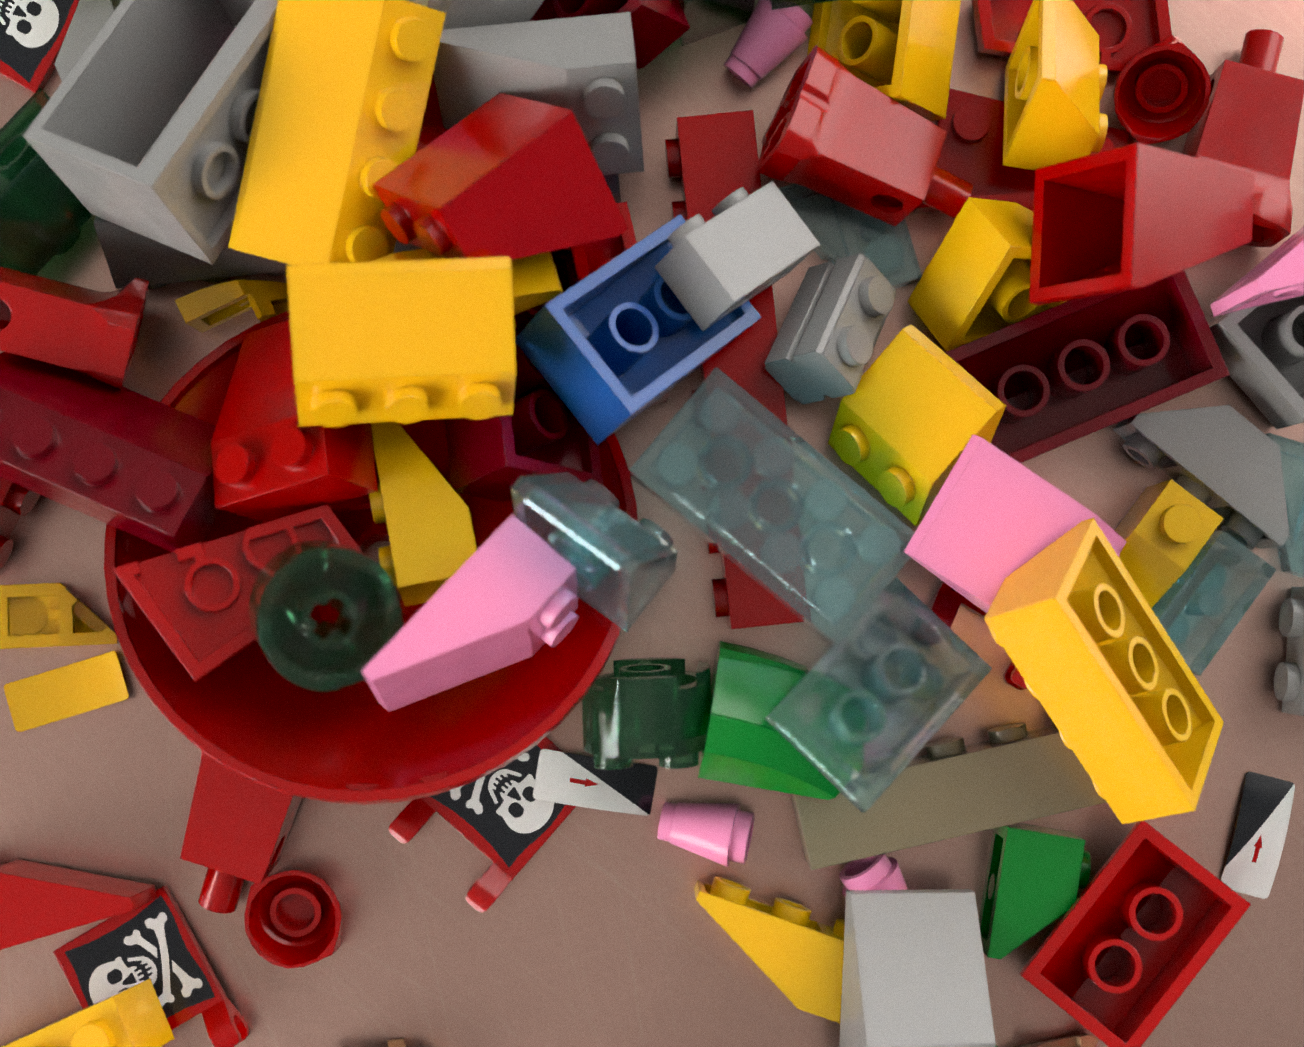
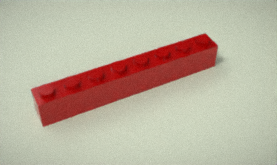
M753 110L676 118V138L665 139L668 178L680 177L682 201L671 202L672 219L681 214L685 221L693 216L700 214L704 221L707 222L715 217L712 213L714 207L737 189L743 187L750 195L762 188L760 173L757 171L759 158ZM772 285L749 300L762 318L700 366L703 389L691 390L695 428L707 427L709 452L698 453L702 491L713 490L716 515L705 516L708 553H720L723 575L721 579L711 580L714 612L716 618L727 616L728 629L731 630L809 621L784 388L765 369L766 366L764 364L778 335Z

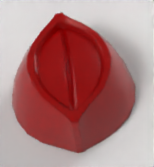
M1171 34L1164 40L1137 53L1124 66L1116 78L1113 92L1114 110L1121 125L1138 143L1147 145L1175 139L1189 132L1199 122L1207 109L1211 94L1210 75L1196 54L1180 38Z
M288 870L269 875L261 885L254 883L250 887L244 913L245 931L251 945L260 957L276 966L299 968L331 956L341 946L342 928L341 905L335 892L323 879L312 873Z

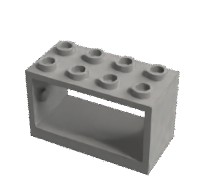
M122 0L23 137L92 215L213 265L231 236L278 0Z

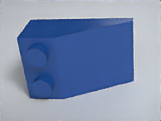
M681 214L546 303L515 338V342L597 445L642 413L762 318L753 305L747 301L706 330H701L655 269V266L673 248L667 238L686 222Z

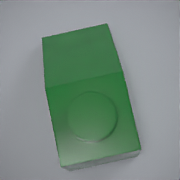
M1015 823L993 829L979 916L983 953L987 957L1002 959L1071 908L1077 899L1078 888L1084 889L1090 876L1091 856L1088 850H1084L1085 839L1070 831L1024 823Z

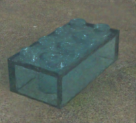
M717 367L713 369L629 469L631 478L827 642L838 645L911 558L904 553L905 548L915 533L911 528Z

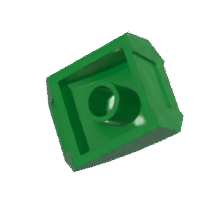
M723 641L719 642L710 687L713 690L709 723L701 753L698 778L824 800L836 798L860 770L865 702L829 677L802 664L751 647Z

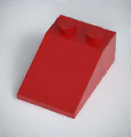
M290 319L245 334L211 440L215 508L259 521L269 522L325 504L332 505L378 492L371 423H353L341 427H326L322 425L299 426Z

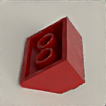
M1138 821L1019 974L1108 1047H1141L1251 904L1146 821Z

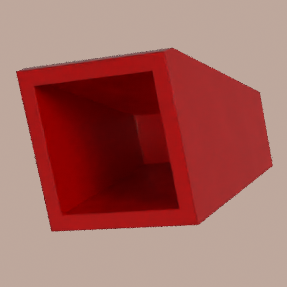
M503 93L495 95L373 184L385 205V208L380 212L381 217L392 235L402 244L407 245L410 243L423 248L439 259L441 257L447 259L510 257V260L618 237L628 229L573 111Z
M1134 143L1035 169L1029 303L1041 305L1143 288L1251 242L1255 173L1142 143Z

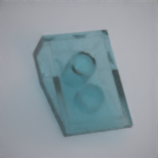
M569 472L520 477L511 487L515 516L576 568L577 596L625 632H628L675 572L678 551L672 547L674 542L670 535L649 519L642 518L638 523L618 508L620 503L615 495L594 480L589 479L584 484Z
M896 577L869 598L832 638L764 719L861 813H865L992 668Z

